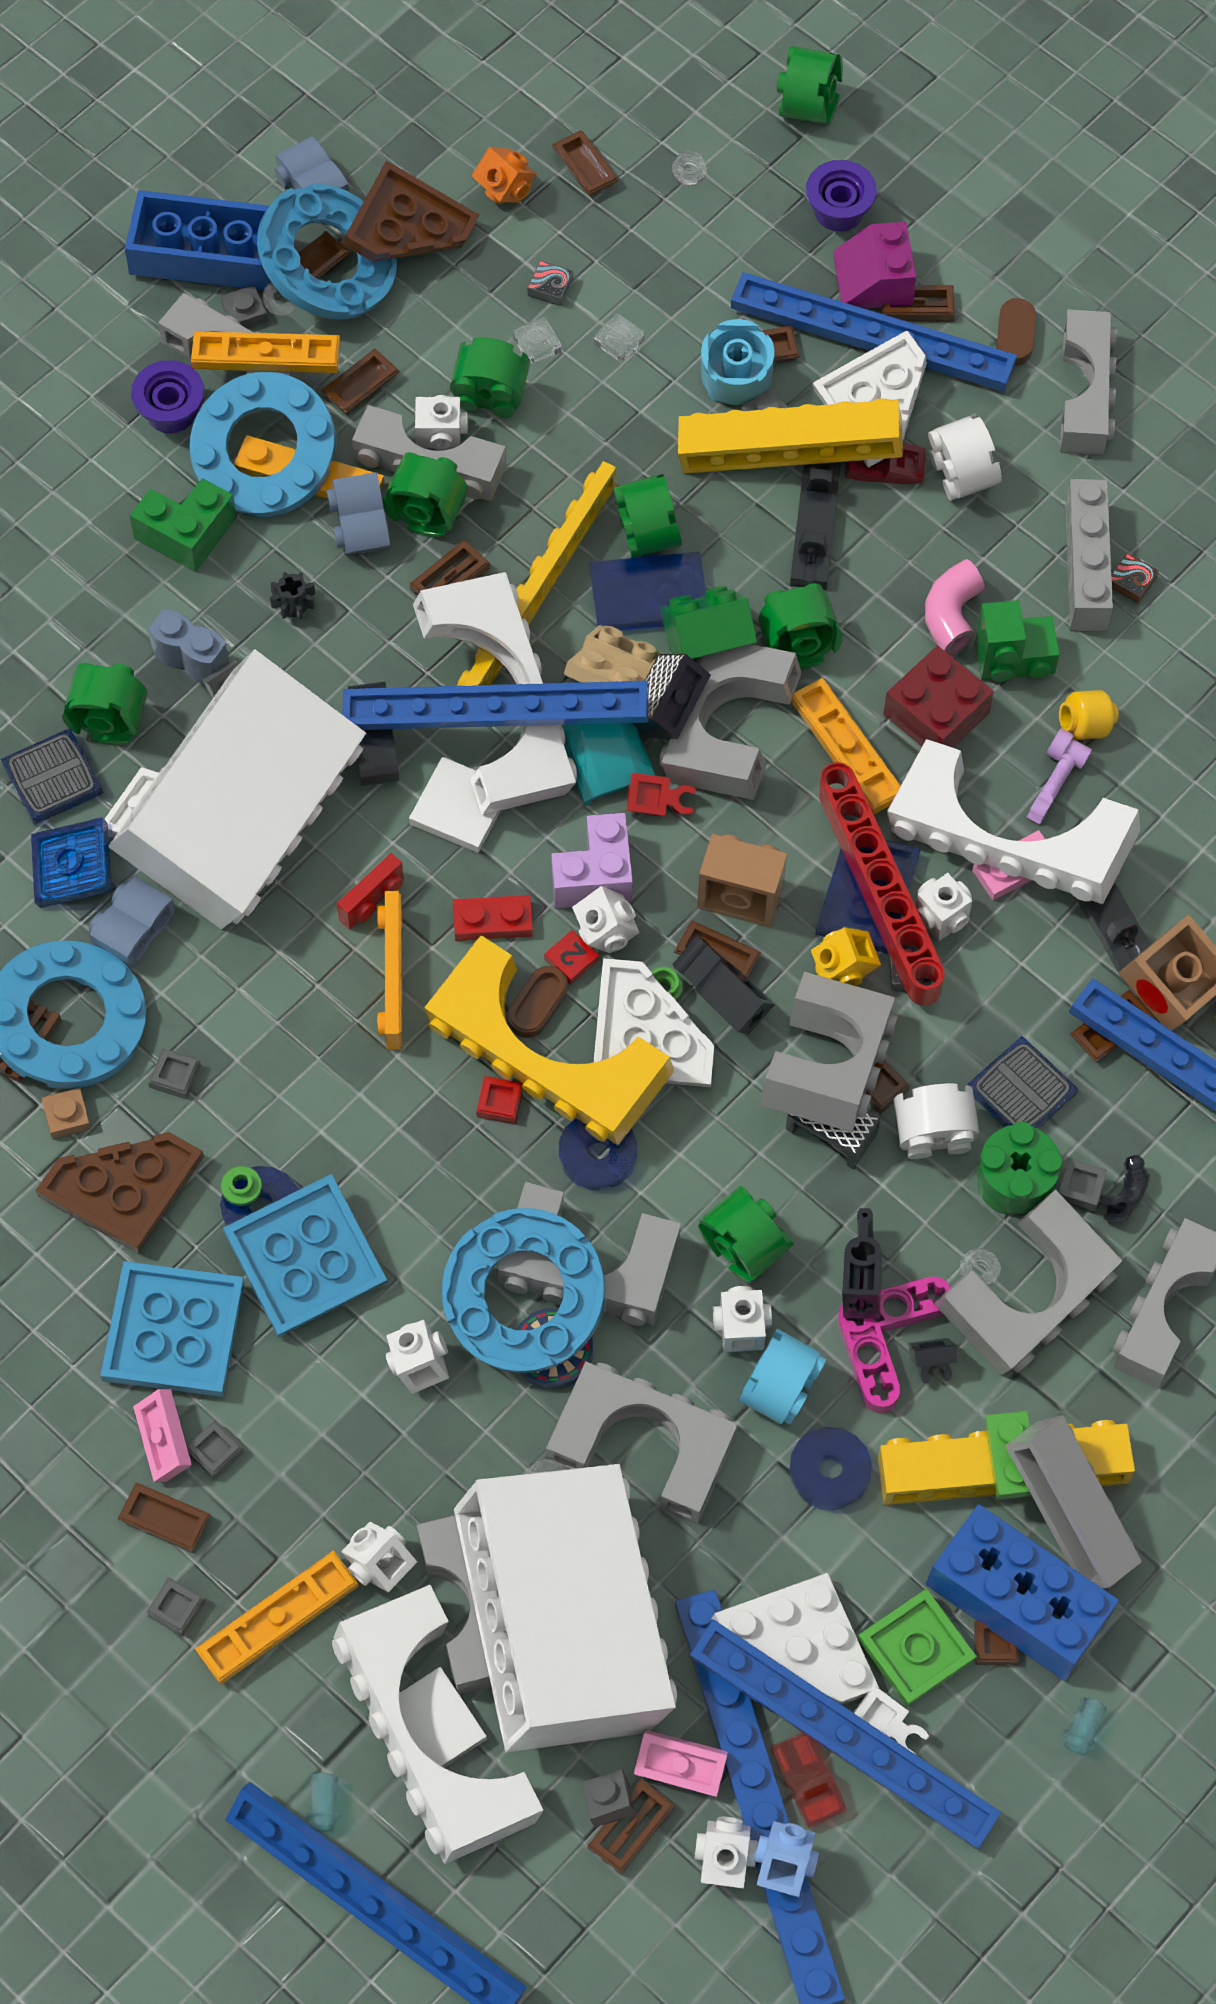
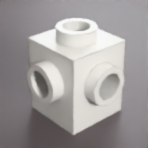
M446 395L416 397L415 434L418 446L443 451L460 445L461 434H468V412H461L460 397H449Z
M946 873L938 880L935 878L929 879L918 889L915 907L926 930L939 942L950 933L958 932L968 923L973 900L968 888L962 882H956L949 873Z
M603 886L572 907L581 927L579 929L580 936L589 947L612 953L624 948L631 938L640 933L634 921L635 911L631 904L625 900L624 895Z
M737 1286L730 1288L728 1292H721L720 1306H713L714 1331H722L723 1352L764 1350L765 1328H772V1314L770 1303L763 1304L762 1290H752L751 1287Z
M424 1319L416 1323L407 1324L400 1330L386 1335L390 1347V1352L386 1353L387 1363L394 1376L398 1375L412 1394L449 1378L443 1357L448 1354L445 1340L439 1331L433 1333Z
M369 1522L365 1527L355 1532L350 1543L341 1551L351 1563L348 1568L349 1572L361 1584L366 1586L370 1582L387 1592L417 1563L415 1558L405 1548V1539L394 1528L387 1526L383 1529L372 1522Z
M718 1817L716 1822H707L706 1834L697 1833L695 1859L703 1860L701 1883L744 1888L746 1866L755 1867L756 1861H754L758 1845L757 1840H750L751 1826L742 1825L743 1821L738 1818Z

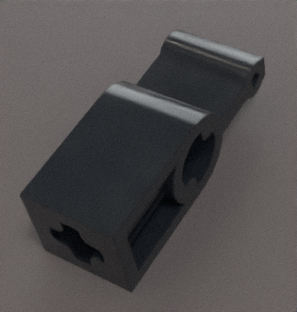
M696 936L672 964L678 972L695 986L698 994L738 1033L750 1034L775 1005L739 969L723 959L701 936Z
M860 1208L857 1213L858 1237L848 1242L844 1253L843 1317L880 1319L882 1285L881 1247L874 1240L873 1213L871 1209ZM860 1299H864V1308H860Z

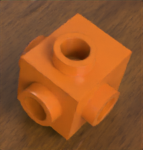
M489 147L473 172L472 177L486 189L485 194L496 203L503 204V202L519 203L520 200L524 199L530 192L531 183L537 173L527 165L528 160L517 151L510 150L509 148Z

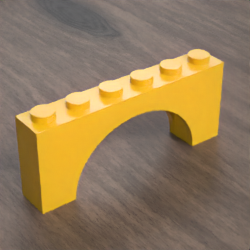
M480 936L424 1007L430 1020L429 1027L445 1039L452 1036L461 1042L460 1047L471 1057L479 1059L482 1056L490 1061L492 1069L503 1078L510 1080L513 1076L522 1082L523 1089L535 1099L542 1100L545 1097L554 1103V1109L567 1120L573 1121L574 1118H577L586 1124L585 1129L596 1139L602 1142L609 1139L616 1145H619L674 1073L670 1056L640 1037H637L620 1053L608 1059L589 1064L561 1063L533 1052L517 1039L506 1022V994L512 978L518 971L511 954L485 937Z

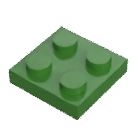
M927 1588L858 1635V1641L907 1708L973 1663L977 1657Z

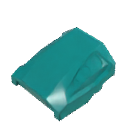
M632 723L569 724L562 726L565 734L564 747L568 758H571L575 763L577 770L575 784L584 806L592 804L594 799L629 789L631 773L655 776L637 727Z

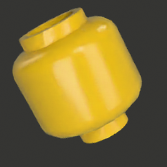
M1102 690L1072 692L1059 709L1060 725L1062 729L1074 735V740H1092L1107 737L1111 733L1114 724L1117 723L1119 716L1117 705Z

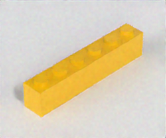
M880 398L869 402L852 403L843 401L831 405L816 406L805 404L792 408L779 409L768 407L763 410L754 411L731 410L727 413H694L690 416H679L678 456L683 473L903 457L902 415L899 400Z
M1113 1420L1097 1421L1092 1423L1091 1427L1075 1428V1425L1068 1424L1074 1431L1075 1438L1088 1462L1092 1465L1101 1486L1130 1483L1135 1469L1128 1424L1116 1425ZM986 1431L973 1432L968 1435V1438L952 1439V1436L948 1434L934 1435L929 1437L927 1441L911 1442L909 1438H896L887 1441L886 1445L880 1446L878 1464L884 1505L996 1495Z

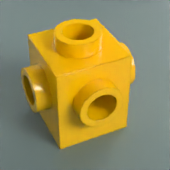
M843 927L840 930L827 934L823 938L822 943L811 949L818 976L853 986L861 984L863 977L881 966L868 931Z

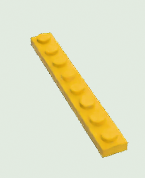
M603 461L596 473L590 472L583 485V494L578 501L574 499L570 503L565 514L564 524L561 528L556 527L551 533L547 544L548 549L543 557L539 555L535 558L530 568L529 579L525 585L520 584L516 588L518 593L517 607L521 619L524 618L528 626L614 491L613 488L616 487L615 466ZM479 647L475 656L476 662L470 671L465 670L462 673L457 686L491 685L502 669L503 664L491 653Z

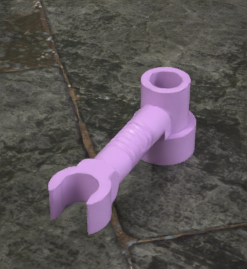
M1062 728L1058 731L1046 755L1059 762L1027 815V818L1039 825L1073 767L1076 766L1082 769L1092 752V749L1074 740V735Z

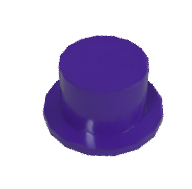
M832 160L819 165L810 174L806 183V196L812 209L815 210V216L821 225L833 231H847L855 228L861 222L863 215L872 208L877 197L876 181L870 171L858 163L848 160Z
M176 360L159 361L148 365L137 374L132 384L131 398L136 411L148 420L154 429L163 433H178L187 429L193 423L196 412L204 400V384L199 373L190 365Z

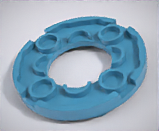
M313 183L308 187L295 190L290 188L281 193L271 203L264 213L258 228L257 247L263 269L272 284L284 298L302 310L329 319H349L361 316L371 311L382 301L394 282L397 258L372 262L357 253L358 266L353 278L343 280L340 283H331L329 280L325 282L316 279L309 273V269H304L300 263V256L294 249L295 234L301 227L310 223H324L336 227L346 235L364 202L363 200L344 189L327 184Z
M256 372L242 375L218 388L199 410L190 436V457L198 480L200 481L203 478L233 494L236 512L262 518L288 513L309 501L327 480L331 472L330 466L333 461L334 452L337 450L335 425L329 410L319 395L299 379L276 372ZM258 410H271L285 415L294 424L297 433V449L291 462L280 472L268 477H251L240 472L231 463L228 454V442L234 425L245 415Z
M53 941L36 945L23 951L10 960L0 971V1057L20 1076L24 1078L28 1076L47 1083V1087L73 1089L87 1087L115 1075L134 1056V1052L140 1043L145 1029V999L135 975L116 956L98 946L84 942ZM75 980L77 983L89 986L97 992L103 1000L106 1015L103 1026L94 1037L82 1044L62 1046L52 1044L37 1035L29 1023L28 1006L30 999L36 991L51 981Z
M517 1208L498 1212L475 1228L468 1230L451 1252L442 1281V1303L445 1316L460 1343L472 1355L484 1363L515 1373L547 1370L574 1356L585 1346L595 1332L601 1320L606 1299V1281L603 1266L588 1238L566 1219L554 1213L533 1208ZM519 1251L537 1252L548 1257L559 1268L564 1282L563 1301L557 1314L547 1323L532 1330H513L500 1324L490 1313L485 1299L486 1281L493 1267L504 1257Z

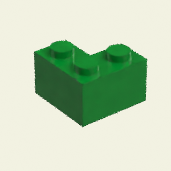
M203 478L182 505L150 488L130 514L135 540L194 572L199 569L237 518L233 494Z
M1019 600L981 604L974 641L981 681L993 680L1003 682L1014 677L1025 676L1043 678L1049 674L1056 673L1060 654L1053 616L1022 619Z

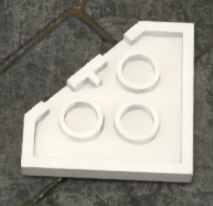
M905 331L813 382L814 391L824 405L837 404L843 401L856 403L874 401L880 398L898 399L902 415V436L904 439L926 368V357L909 332ZM866 459L863 461L869 468L883 459Z
M603 959L594 1062L608 1059L620 1053L637 1037H640L670 1056L674 1073L666 1082L667 1084L711 1087L714 1055L713 1043L705 1034H702L690 1020L689 1015L670 993L666 992L643 962Z
M828 1573L719 1611L711 1618L841 1705L865 1697L873 1685L879 1688Z

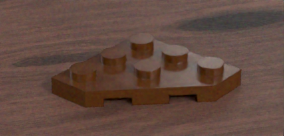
M386 160L341 244L372 262L462 248L479 214Z
M170 1132L154 1135V1139L130 1144L129 1141L99 1148L98 1152L75 1157L70 1155L58 1158L36 1189V1193L39 1198L139 1253L204 1158V1154L199 1148Z

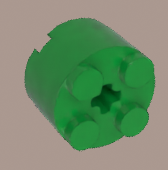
M790 46L787 55V71L780 72L777 81V93L783 94L779 107V116L818 124H829L834 117L840 94L836 93L837 82H842L843 77L842 56L832 52Z
M473 338L470 345H466V341L462 342L450 383L452 394L455 397H460V408L466 411H476L479 407L490 409L499 417H512L514 410L522 402L531 364L528 355L522 352L520 357L513 352L514 345L494 338Z
M412 452L405 453L382 501L387 515L396 523L398 518H401L409 523L407 530L422 536L440 537L445 534L447 529L450 531L468 492L466 482L456 472L458 469L457 464L445 457H439L436 460L430 457L419 456Z
M663 474L613 488L622 526L627 536L626 539L631 558L650 555L682 545L673 503Z
M809 584L805 587L794 588L785 592L775 590L765 597V605L759 613L758 623L767 648L796 653L800 670L809 669L825 661L823 655L831 649L834 654L839 650L843 641V635L829 596L823 591L820 584Z
M80 663L73 675L62 714L63 722L78 735H80L81 729L91 733L92 741L110 745L126 744L130 742L132 735L136 736L148 696L147 689L133 676L134 670L127 665L114 664L112 667Z
M1017 1122L993 1133L984 1144L977 1168L978 1191L985 1203L1001 1214L1009 1215L1011 1213L1026 1216L1056 1188L1062 1164V1158L1056 1144L1043 1131L1032 1127L1026 1122Z
M742 1186L731 1192L704 1215L698 1225L703 1239L717 1257L722 1254L732 1263L727 1268L746 1283H750L761 1275L794 1245L790 1236L774 1223L773 1220L777 1215L770 1204L762 1198L755 1202L750 1193Z

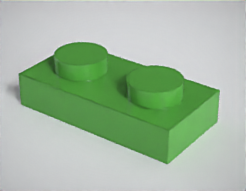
M1020 1411L986 1415L985 1426L997 1500L1032 1496L1005 1447L1007 1443L1030 1427L1028 1412Z

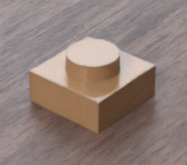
M80 1088L42 1097L52 1139L91 1129Z

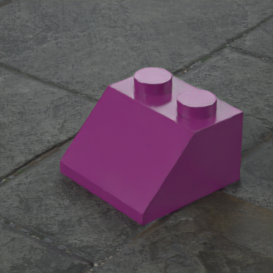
M907 222L870 224L833 251L840 302L863 309L882 308L885 303H890V307L913 305L916 274Z

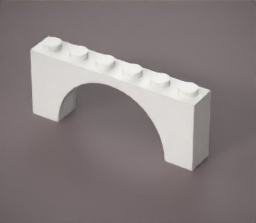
M506 572L420 591L413 603V607L424 639L444 637L473 643L495 656L507 668L516 684H543L540 676L542 672L541 662L538 655L532 652L529 643V626L524 618L521 619L517 607L518 593L515 586L509 583ZM561 725L522 726L519 740L510 752L500 759L480 766L470 780L482 815L563 796L570 791L576 783L577 770L574 761L567 756L564 747L565 734Z
M926 739L887 811L891 832L904 840L911 841L914 839L928 844L939 852L946 853L949 851L963 856L974 864L981 865L984 863L998 868L1009 876H1022L1036 881L1037 884L1044 888H1057L1071 893L1079 900H1092L1100 904L1104 903L1140 832L1138 809L1102 798L1097 808L1088 818L1075 828L1059 836L1039 841L1003 839L982 830L974 824L964 813L957 800L959 783L964 773L961 750Z
M428 1585L339 1622L333 1637L334 1640H332V1646L341 1664L346 1663L353 1676L350 1678V1682L355 1696L359 1701H365L371 1713L369 1715V1723L373 1733L378 1739L383 1738L389 1750L387 1758L392 1772L396 1777H402L408 1789L406 1798L412 1812L416 1816L420 1814L427 1828L425 1830V1837L431 1851L434 1854L439 1853L444 1864H447L536 1824L543 1812V1808L525 1772L499 1779H477L459 1775L431 1760L410 1736L400 1710L399 1686L402 1672L407 1663L419 1650L443 1635L449 1622L431 1585Z

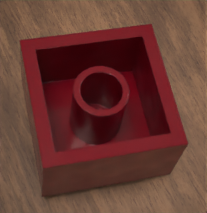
M937 645L886 693L883 715L920 746H923L927 739L954 748L990 713L994 691Z

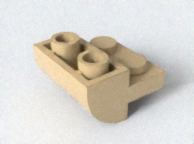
M599 625L586 636L582 650L568 660L564 675L579 682L645 681L658 654L663 653L656 651V648L650 643L634 641L623 636V633L617 628Z

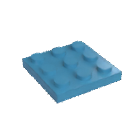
M332 1174L223 1228V1232L278 1338L387 1283V1278Z
M123 1261L100 1375L102 1381L223 1397L245 1284L244 1277Z

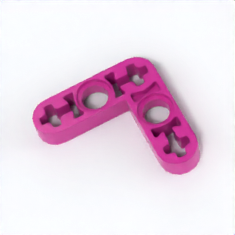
M936 1276L927 1277L881 1290L879 1322H875V1318H863L862 1325L856 1326L854 1321H847L849 1318L843 1317V1304L841 1305L837 1319L838 1327L863 1402L871 1411L886 1413L892 1410L897 1405L900 1395V1384L882 1332L943 1315L931 1299L920 1301L917 1308L918 1311H914V1302L910 1295L912 1293L915 1294V1301L926 1298L929 1289H933L936 1295H943L951 1288L949 1283L943 1278ZM892 1298L900 1299L906 1306V1312L899 1317L890 1316L884 1310V1303ZM860 1299V1308H864V1299ZM864 1346H872L880 1353V1359L875 1364H864L859 1360L857 1351ZM879 1372L882 1388L884 1390H891L886 1401H881L879 1395H871L875 1390L873 1375Z

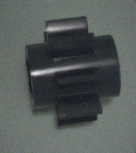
M284 572L283 577L278 583L271 582V592L273 594L270 597L271 608L276 609L280 607L283 619L288 616L302 619L307 608H315L314 598L312 597L316 594L314 583L305 584L302 572L298 575Z

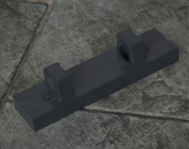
M841 462L805 464L803 467L790 586L805 587L816 583L820 584L824 590H827Z
M1115 882L1103 904L1092 900L1082 901L1076 898L1118 972L1151 945Z

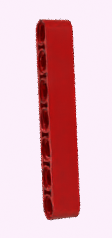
M830 763L824 767L820 776L819 800L908 997L917 1005H932L937 1002L942 992L945 976L942 963L854 771L845 763ZM837 783L844 786V788L834 789L829 785ZM853 815L859 818V820L848 821L843 817ZM862 847H867L872 849L874 852L866 854L860 852L858 849ZM880 879L885 880L889 884L878 886L873 881ZM890 912H898L902 914L904 917L901 919H893L889 917L887 914ZM905 945H914L919 950L916 952H908L904 950L902 947ZM928 978L934 984L926 986L920 984L917 980Z

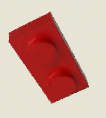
M390 853L336 903L338 919L349 930L358 922L363 923L371 917L376 909V905L385 897V891H398L402 886L404 880L403 865L396 856Z
M530 895L453 899L455 941L478 940L480 936L486 939L533 937Z

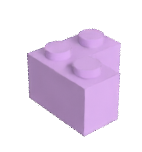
M625 813L587 816L588 851L551 853L555 909L573 907L601 886L623 894L625 900L629 903L632 902V873Z

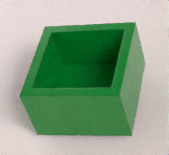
M727 586L705 590L706 596L692 599L691 595L674 597L669 599L670 605L660 607L669 651L673 654H687L693 659L757 642L748 598L737 593L735 590H728Z

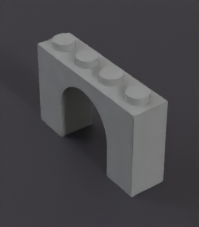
M748 644L698 657L697 663L709 672L711 676L679 738L670 739L669 744H665L661 750L660 765L663 767L666 777L670 778V783L689 785L698 789L754 800L766 769L760 748L714 738L705 731L707 721L719 706L736 698L751 697L790 705L802 673L796 653Z
M804 972L794 999L789 1025L832 1037L843 1043L852 1052L854 1057L842 1063L821 1064L775 1051L765 1078L760 1106L853 1132L857 1117L865 1119L871 1095L865 1094L866 1090L874 1091L881 1068L875 1067V1064H883L887 1054L889 1041L884 1040V1037L892 1038L896 1027L898 1015L892 1013L895 997Z
M525 1182L517 1208L540 1209L561 1217L564 1209V1192ZM644 1213L641 1214L627 1259L615 1271L605 1275L606 1299L602 1315L606 1312L621 1316L624 1322L635 1326H643L644 1323L655 1324L679 1243L681 1223ZM519 1251L504 1257L500 1261L498 1283L503 1284L504 1288L517 1294H526L527 1291L540 1294L548 1302L561 1305L564 1282L559 1268L548 1257L537 1252Z
M1057 1190L1047 1195L1017 1223L1049 1258L1055 1271V1294L1051 1303L1044 1311L1024 1313L1010 1308L997 1297L973 1270L962 1276L934 1303L1000 1375L1005 1374L1011 1369L1018 1373L1026 1367L1035 1357L1030 1351L1039 1342L1044 1346L1049 1344L1063 1330L1058 1324L1067 1315L1072 1319L1079 1315L1090 1304L1086 1297L1095 1288L1101 1292L1117 1278L1113 1270L1122 1262L1119 1256Z
M585 1362L546 1447V1461L567 1470L587 1468L601 1438L612 1425L631 1417L653 1419L664 1425L672 1433L679 1449L677 1461L661 1495L660 1509L699 1524L736 1439L738 1424L732 1422L733 1419L722 1411L711 1409L708 1412L695 1407L694 1402L683 1395L672 1394V1396L656 1391V1386L644 1379L635 1378L632 1381L622 1377L610 1365L604 1363L593 1365Z

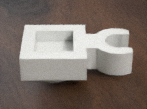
M875 1685L872 1686L854 1711V1714L887 1736H892L896 1739V1742L907 1748L905 1740L909 1734L916 1733L925 1740L929 1737L922 1727L915 1724H904L902 1721L909 1711Z

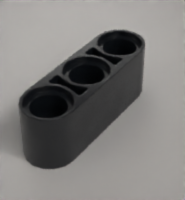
M386 682L348 686V689L386 688ZM393 729L363 730L366 734L359 743L363 747V751L357 758L361 786L398 782L399 772Z

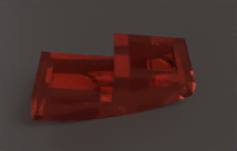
M800 1732L770 1746L783 1779L807 1828L847 1811L833 1775L827 1769L817 1743Z

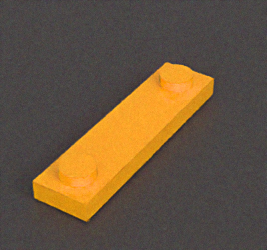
M194 331L191 366L193 369L338 373L341 345L340 335Z
M246 435L233 465L246 475L268 477L286 467L291 462L296 449ZM332 461L330 466L331 472L324 485L315 495L328 499L326 490L333 489L332 481L334 479L374 472ZM377 473L381 491L385 483L384 475Z
M823 677L794 692L791 703L833 762L845 763L854 771L873 815L889 807L901 787Z
M385 891V906H378V929H385V1012H378V1036H385L387 1050H398L402 1047V902L399 891Z
M333 1550L195 1648L196 1653L221 1686L358 1588V1582Z

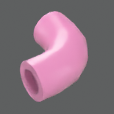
M964 559L949 568L934 581L925 600V623L934 642L950 656L961 652L974 639L975 632L962 616V606L985 590V584L978 569L968 559Z

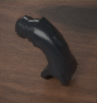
M1132 1155L1126 1158L1124 1162V1168L1126 1169L1124 1186L1118 1196H1100L1101 1204L1108 1205V1211L1103 1216L1104 1220L1126 1221L1143 1197L1148 1186L1150 1174L1147 1173V1169L1144 1167V1159L1139 1155Z

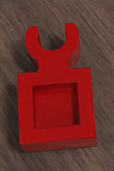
M631 773L626 812L664 817L666 806H668L677 814L689 815L693 813V808L683 807L679 802V797L682 793L695 794L696 789L689 785H683L672 790L669 789L670 778Z

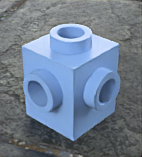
M773 1821L769 1837L760 1835L754 1861L762 1863L757 1885L799 1897L804 1876L813 1878L820 1853L811 1850L815 1832L804 1830L796 1824H783Z

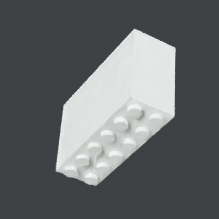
M254 649L230 673L108 847L219 929H223L231 922L237 925L244 915L249 916L259 903L261 897L257 894L265 885L269 886L279 874L282 867L278 864L286 854L289 856L302 840V836L299 833L306 825L310 826L323 809L319 804L327 795L330 796L343 780L340 774L347 765L351 766L363 751V747L359 743L366 732Z
M620 1464L478 1479L454 1508L505 1753L643 1734L645 1730L651 1731L676 1708L677 1689L674 1681L669 1679L666 1667L668 1657L667 1646L664 1639L659 1637L656 1624L658 1607L655 1599L650 1597L647 1585L649 1576L648 1564L645 1558L640 1555L637 1542L639 1539V1526L636 1518L631 1516L628 1503L630 1487L627 1479L622 1477Z

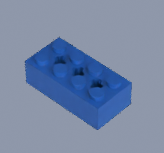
M138 190L125 245L129 274L247 288L254 285L256 290L271 291L272 282L263 269L257 247L258 228L269 206Z
M980 1504L976 1506L932 1566L925 1584L972 1618L988 1626L991 1631L1008 1643L1014 1644L1021 1652L1065 1682L1110 1619L1119 1602L1117 1598ZM982 1566L989 1567L990 1571L984 1569ZM1017 1590H1022L1026 1594H1020ZM1052 1614L1060 1616L1061 1619L1055 1618Z

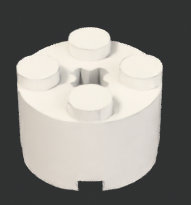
M976 414L928 432L933 450L929 451L930 460L935 471L942 470L946 477L943 480V487L950 501L1001 483L1002 475L999 462L992 464V451H995L992 439L984 422L980 417L976 418Z
M958 1084L928 1085L912 1089L913 1097L903 1100V1093L894 1098L900 1147L908 1151V1158L910 1159L927 1158L932 1155V1150L946 1148L948 1154L967 1153L972 1150L971 1143L980 1137L973 1088L966 1085L965 1092L958 1091Z

